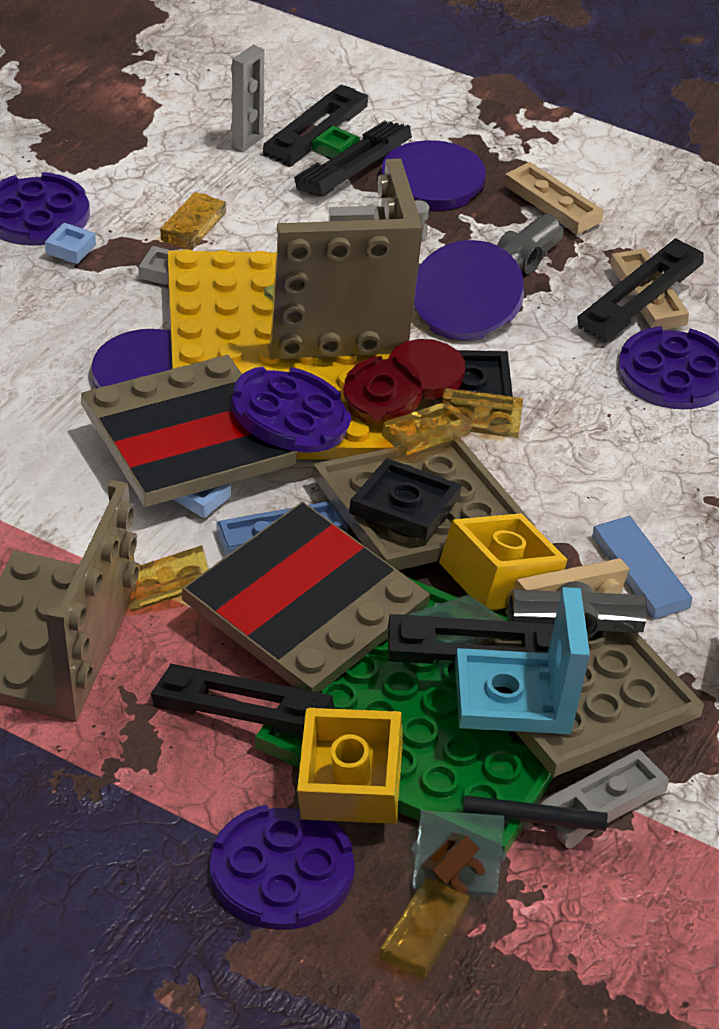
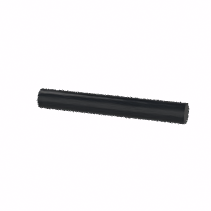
M465 795L463 814L604 832H606L608 819L607 812Z

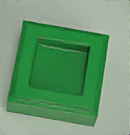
M333 125L313 140L312 150L332 159L359 142L360 137Z

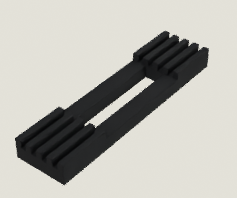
M340 84L263 144V156L269 155L270 159L275 158L277 162L282 160L284 165L288 162V166L292 167L311 152L313 140L333 125L337 127L345 120L350 121L368 107V95ZM325 112L331 114L303 137L298 135V133Z
M384 120L363 133L361 141L324 164L320 165L317 162L294 177L296 189L321 197L327 195L334 190V187L411 139L410 125L404 126V124L399 125V123H387Z
M676 238L673 239L577 316L578 328H584L586 333L590 331V335H596L599 340L603 338V342L607 343L631 323L633 316L676 281L681 283L703 265L704 252ZM656 271L660 273L664 271L660 277L623 307L617 305L620 300Z
M390 614L388 620V661L433 664L434 660L455 661L457 648L548 653L554 624ZM435 634L522 640L523 648L435 642Z
M170 664L151 692L154 707L192 715L196 711L249 721L273 726L275 732L303 737L306 708L335 709L332 695L176 664ZM211 689L281 704L278 709L206 694Z

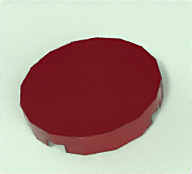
M433 339L406 341L395 347L388 356V359L393 360L392 356L401 357L415 366L421 377L423 399L433 400L449 396L462 385V379L465 375V360L458 350L447 343Z
M374 356L357 363L347 373L343 388L345 405L350 413L362 422L375 425L392 424L408 417L418 407L423 396L421 377L413 364L401 357L392 356L393 360L382 359V356Z

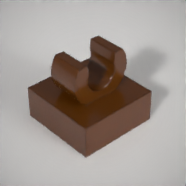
M455 832L420 866L432 881L448 884L453 891L462 894L468 891L459 878L460 872L464 867L468 866L472 872L479 876H483L486 873L484 865L478 859L472 858L480 848L467 835Z

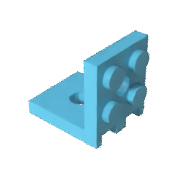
M562 587L548 653L457 648L455 672L459 728L571 734L590 656L581 588ZM506 687L509 688L512 693H500L494 688Z

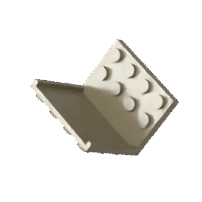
M401 158L386 159L384 175L378 176V195L382 200L381 207H375L374 220L277 223L271 338L268 347L270 360L390 354L395 347L409 341L423 226Z
M110 480L108 484L109 504L80 564L17 550L13 551L0 576V704L77 722L137 590L140 564L135 562L134 559L137 546V534L132 533L135 505L129 501L128 483Z

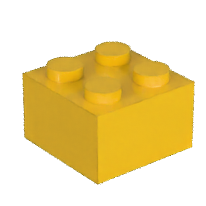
M522 513L453 519L439 563L483 611H497L507 608L509 591L514 589L517 579L565 570L568 559Z
M306 708L297 788L301 820L397 824L403 747L401 712Z

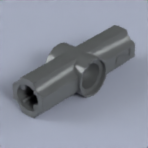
M546 213L543 217L535 219L519 233L511 230L507 231L501 237L497 246L511 254L518 263L521 272L530 275L539 266L543 254L563 239L564 229L560 226L555 216Z
M578 581L563 584L556 591L517 589L509 591L507 621L554 624L562 587L581 588L587 638H591L597 631L639 633L643 632L645 628L647 605L644 595L593 593L589 585Z

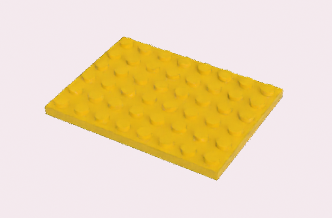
M188 249L168 251L167 268L172 369L225 355L230 356L242 374L261 366L266 371L289 372L290 367L314 374L331 384L340 392V400L346 407L343 388L347 373L357 363L370 357L382 356V359H388L390 355L270 360L268 347L271 338L276 252L193 251ZM411 413L408 417L392 424L375 425L362 422L351 414V422L347 434L340 444L321 452H297L296 460H333L416 443L413 415Z

